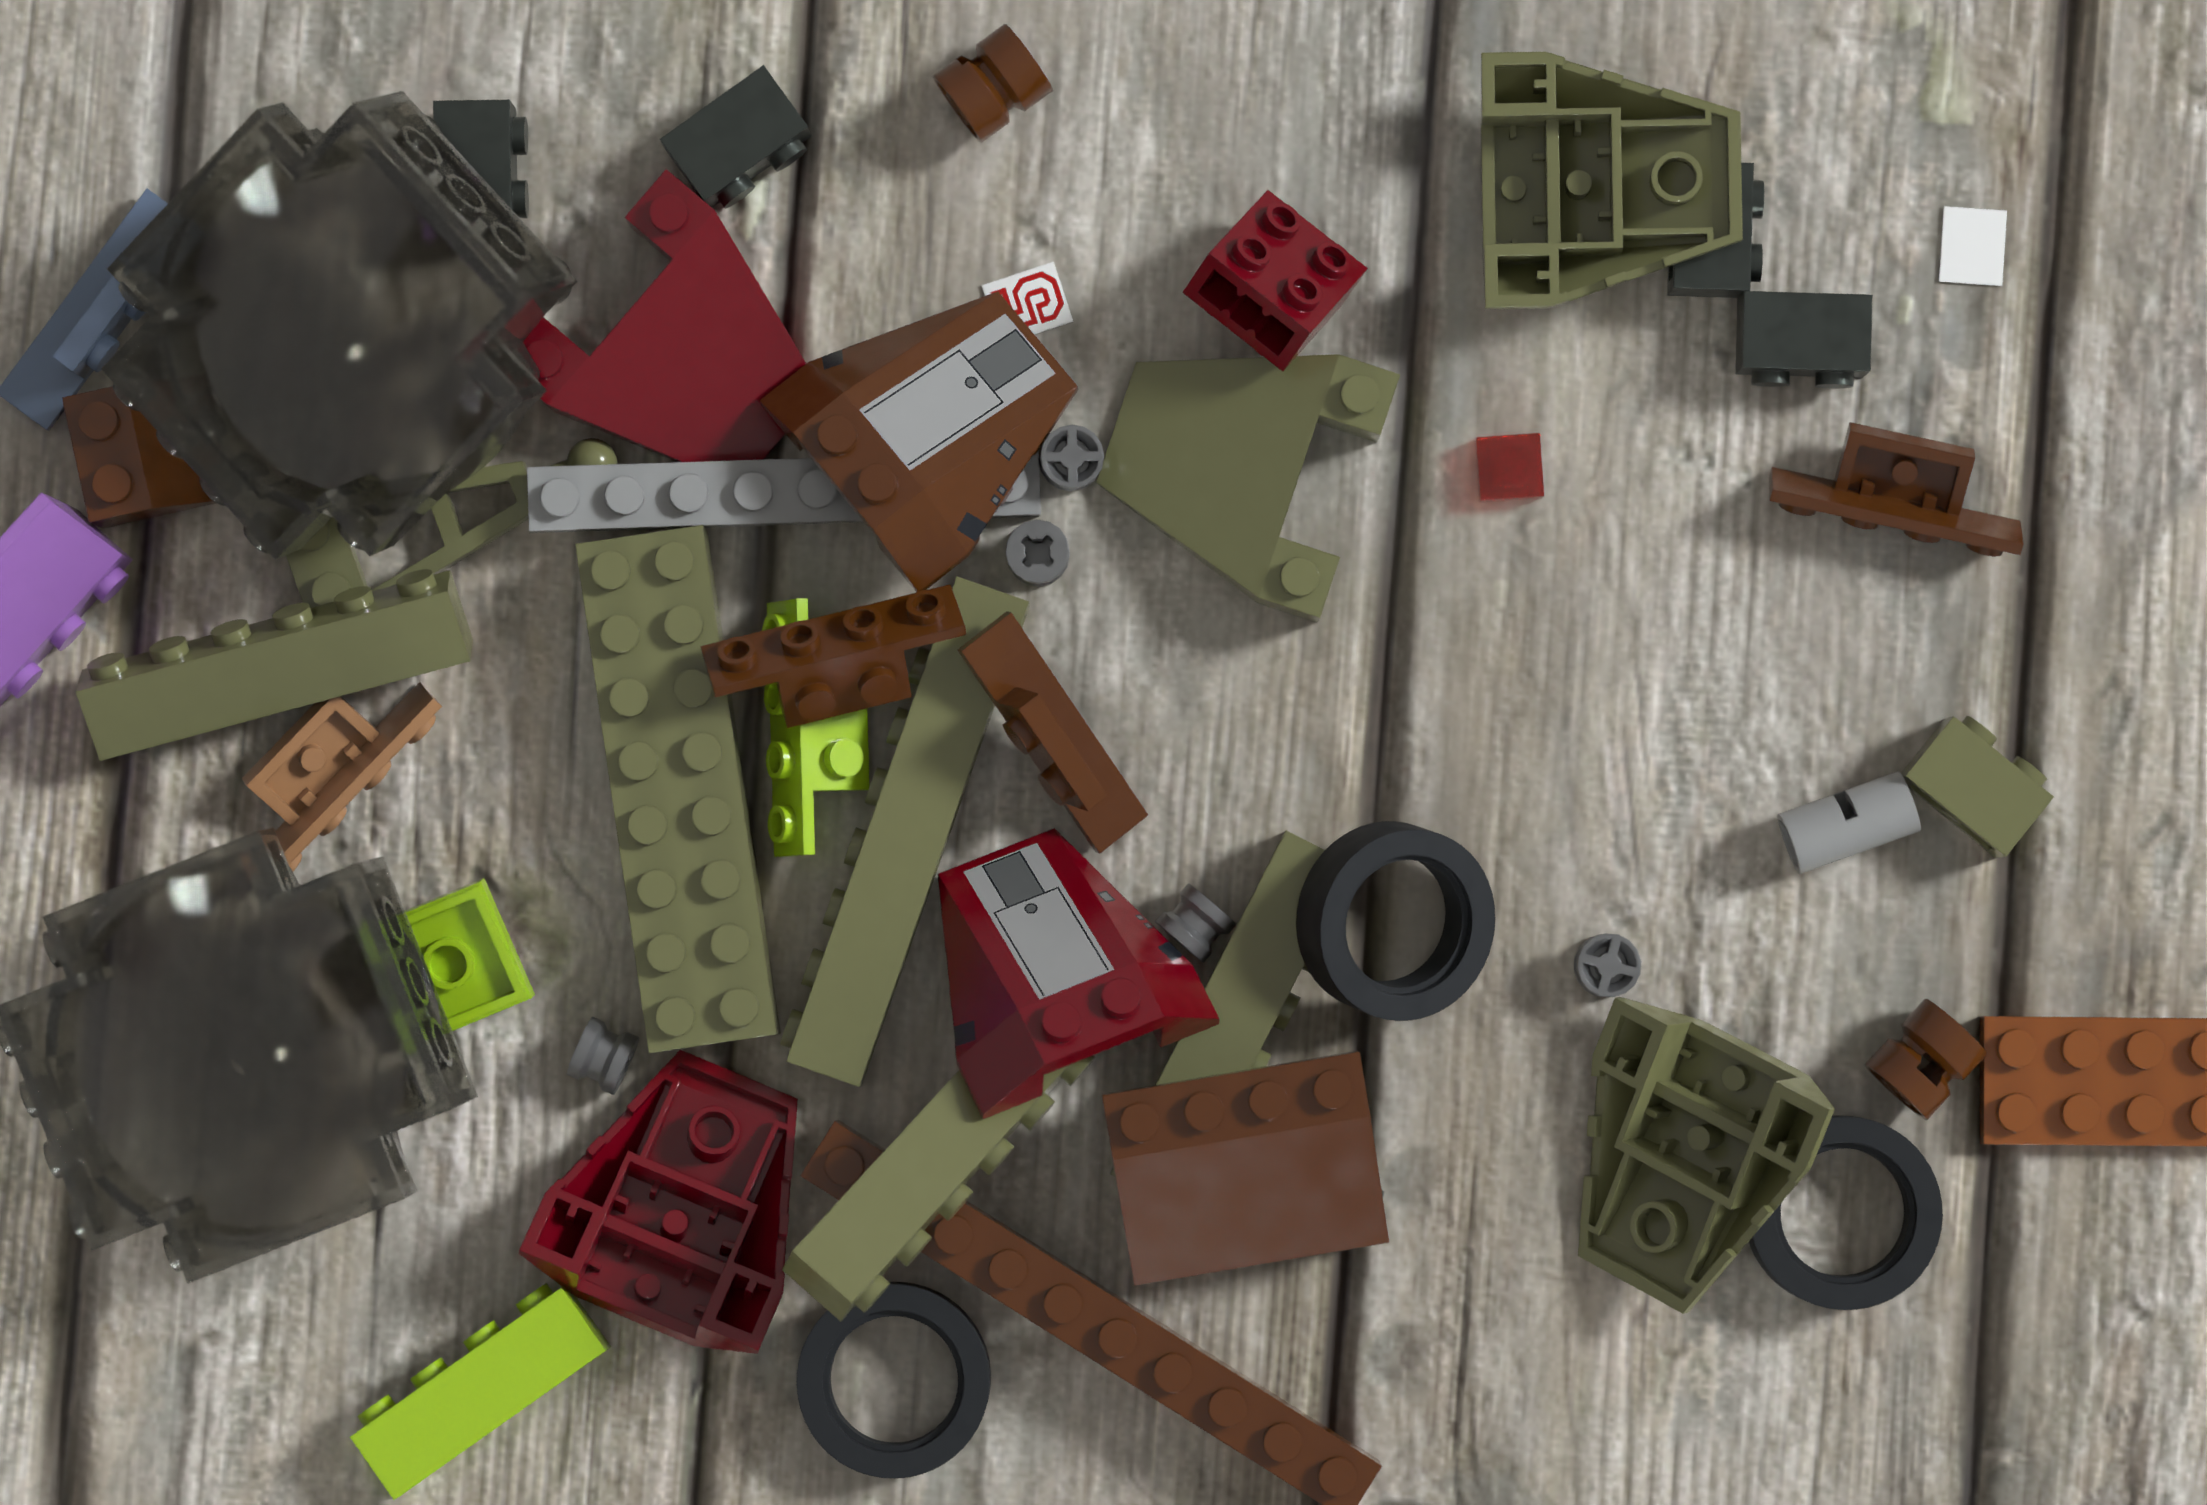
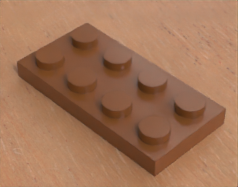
M1980 1016V1045L1987 1052L1985 1058L1980 1062V1144L2207 1147V1018Z

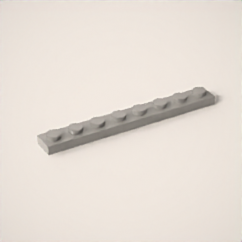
M1039 451L1035 456L1032 455L1013 484V490L1004 504L998 507L992 518L1039 517L1041 515ZM811 458L527 467L529 533L675 529L703 525L706 528L864 522Z

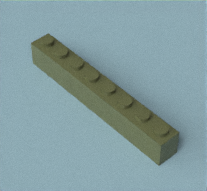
M956 576L952 591L963 618L967 635L933 643L931 650L919 647L909 674V683L918 686L910 710L898 707L886 740V743L897 746L889 770L877 767L865 803L875 806L874 813L867 831L856 827L844 864L854 867L846 891L835 888L832 893L822 923L833 927L825 952L814 948L811 953L801 983L812 988L804 1012L792 1009L780 1045L790 1048L786 1062L857 1087L862 1086L995 707L957 649L1006 611L1011 612L1020 626L1023 627L1030 607V603L1027 600Z

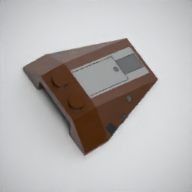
M997 291L809 361L762 398L760 404L799 451L803 449L874 533L879 548L912 588L918 592L930 588L971 554L980 540L982 531L998 507L1002 506L1013 490V484L1032 455H1036L1078 391V386Z

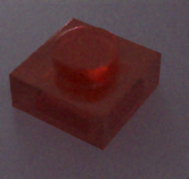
M1540 433L1475 438L1479 503L1541 499L1544 497Z

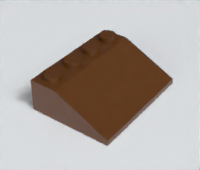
M1353 1051L1102 1094L1134 1286L1389 1243L1360 1052Z

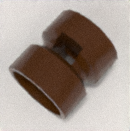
M1003 24L976 44L977 57L973 60L959 56L933 75L935 83L948 103L980 143L1010 123V109L1015 107L1026 111L1053 91L1050 82L1038 63L1007 24Z
M1924 999L1901 1024L1904 1036L1900 1040L1887 1039L1864 1065L1898 1100L1919 1117L1928 1120L1951 1095L1948 1086L1951 1079L1964 1080L1985 1058L1987 1052L1956 1020L1932 1001ZM1923 1056L1930 1063L1918 1070L1916 1067L1921 1063Z

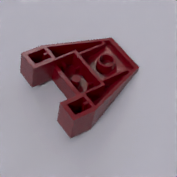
M665 169L624 217L636 233L670 261L665 269L590 356L540 315L499 364L555 413L676 462L765 460L786 434L763 408L760 400L807 363L716 211Z

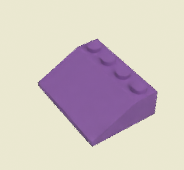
M42 492L0 537V706L11 694L17 699L20 698L37 682L43 673L38 664L54 647L62 651L78 637L86 625V622L81 617L97 599L104 604L116 595L129 578L124 569L133 560L97 526L89 523L88 518L78 509Z

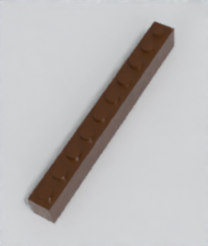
M836 1120L800 1176L837 1200H840L886 1149L840 1120ZM966 1201L949 1221L938 1214L924 1230L932 1238L921 1253L1322 1505H1358L1381 1469L1380 1461L972 1203Z

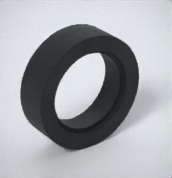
M1382 821L1370 823L1353 829L1338 838L1314 863L1303 884L1298 901L1296 915L1297 940L1303 961L1313 979L1336 1000L1385 1020L1410 1021L1421 1019L1440 1012L1453 1004L1471 987L1479 976L1489 956L1495 932L1493 893L1478 861L1469 851L1453 839L1404 822ZM1397 861H1418L1434 875L1444 897L1445 923L1441 938L1429 959L1414 972L1395 980H1372L1360 970L1349 951L1346 938V919L1350 903L1361 884L1379 868Z
M1835 1115L1831 1117L1817 1155L1834 1149H1855L1874 1157L1889 1170L1898 1184L1904 1206L1902 1229L1894 1247L1884 1259L1863 1272L1851 1275H1829L1818 1272L1805 1264L1788 1244L1781 1223V1204L1751 1238L1749 1245L1762 1269L1776 1284L1788 1293L1820 1307L1836 1310H1858L1873 1307L1893 1299L1909 1288L1921 1276L1929 1265L1940 1239L1943 1220L1942 1199L1932 1168L1917 1147L1896 1130L1873 1120Z
M889 1282L890 1285L865 1313L855 1306L842 1321H839L827 1310L809 1333L803 1345L797 1368L796 1386L798 1401L805 1423L813 1437L829 1455L841 1464L859 1473L879 1478L898 1479L921 1475L938 1468L956 1456L978 1429L990 1394V1360L983 1338L974 1322L950 1298L929 1287L908 1282ZM881 1317H906L927 1325L944 1340L955 1360L958 1387L951 1410L936 1428L914 1440L885 1442L864 1435L844 1418L833 1396L831 1386L832 1364L841 1343L860 1325Z

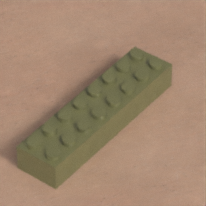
M703 525L577 543L575 547L648 1052L656 1053L781 1034L732 694L715 698L700 647L724 640L708 531Z

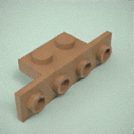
M419 682L376 727L341 696L314 703L244 775L242 780L245 785L285 820L242 865L258 888L264 891L273 881L281 882L291 875L301 862V852L318 835L325 836L340 824L346 815V806L362 789L369 790L375 787L386 776L391 767L390 760L407 742L409 744L416 743L429 732L435 723V714L442 706L422 683Z

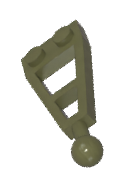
M587 438L579 441L571 448L566 460L550 466L618 464L613 448L608 443L596 438ZM518 461L330 491L271 513L302 602L308 603L310 608L334 602L336 595L350 588L368 586L341 511L423 497L428 499L444 546L372 589V591L396 585L397 579L413 571L430 569L433 571V574L444 572L528 520L526 463ZM510 483L516 503L464 534L449 493Z

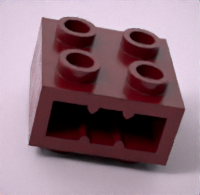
M1267 190L1208 253L1182 293L1283 372L1339 310L1368 268L1349 254L1341 245L1335 243L1298 214L1293 207L1284 203Z

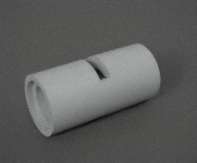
M1899 771L1777 815L1786 849L1798 874L1921 831L1916 805L1909 787Z

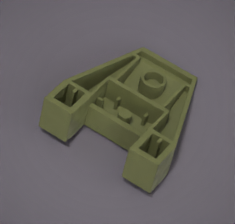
M1340 354L1297 356L1283 372L1265 357L1136 362L1096 483L1256 603L1317 623L1321 617L1340 557L1279 537L1316 424H1322L1377 443L1401 374Z

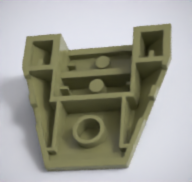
M1549 52L1481 53L1482 253L1485 309L1552 308L1741 242L1743 240L1740 111L1662 88L1660 90L1625 79L1623 75L1607 70L1602 72L1567 61L1565 57Z
M1616 997L1592 1055L1591 1076H1596L1597 1082L1594 1115H1588L1587 1136L1592 1137L1590 1175H1584L1578 1256L1680 1313H1689L1812 1168L1835 1108L1809 1075L1706 1021L1627 998Z

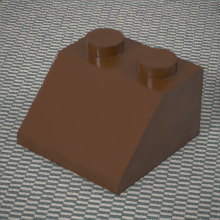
M198 376L124 383L62 397L89 523L104 529L227 501L201 381Z

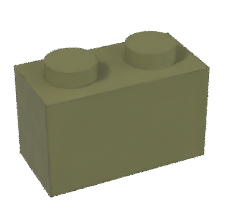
M1954 716L1946 718L1901 774L1910 790L1995 858L2006 857L2054 798L2053 795L2042 787L2047 778L2023 758L2016 756L2010 762L1992 747L1997 740L1995 735L1972 717L1966 716L1962 722Z

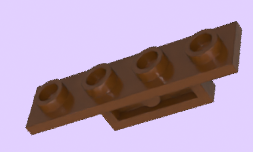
M1849 422L1834 480L1776 467L1771 468L1769 500L1779 503L1782 509L1796 515L1812 516L1816 514V511L1841 516L1845 523L1861 529H1876L1878 525L1901 529L1908 537L1921 542L1937 543L1943 538L1966 543L1967 548L1973 552L1992 557L2001 556L2003 552L2021 555L2024 544L2020 520L1962 508L1975 461V451L1972 448Z
M949 584L804 621H796L768 630L732 637L700 647L715 698L776 683L782 714L787 728L912 697L904 650L967 634L958 604Z
M1006 611L957 649L1006 722L1003 724V728L1009 739L1023 754H1029L1041 772L1037 777L1044 790L1057 804L1065 807L1096 853H1102L1148 816L1144 807L1011 612Z

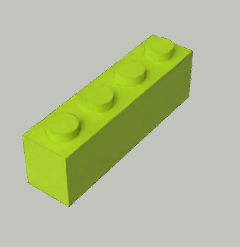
M545 1283L515 1304L522 1314L519 1318L502 1330L495 1320L491 1321L462 1342L469 1353L448 1367L443 1358L440 1357L410 1379L417 1390L395 1404L388 1394L357 1416L364 1427L350 1436V1438L393 1500L403 1495L611 1347L577 1297L564 1287L553 1292L549 1285Z

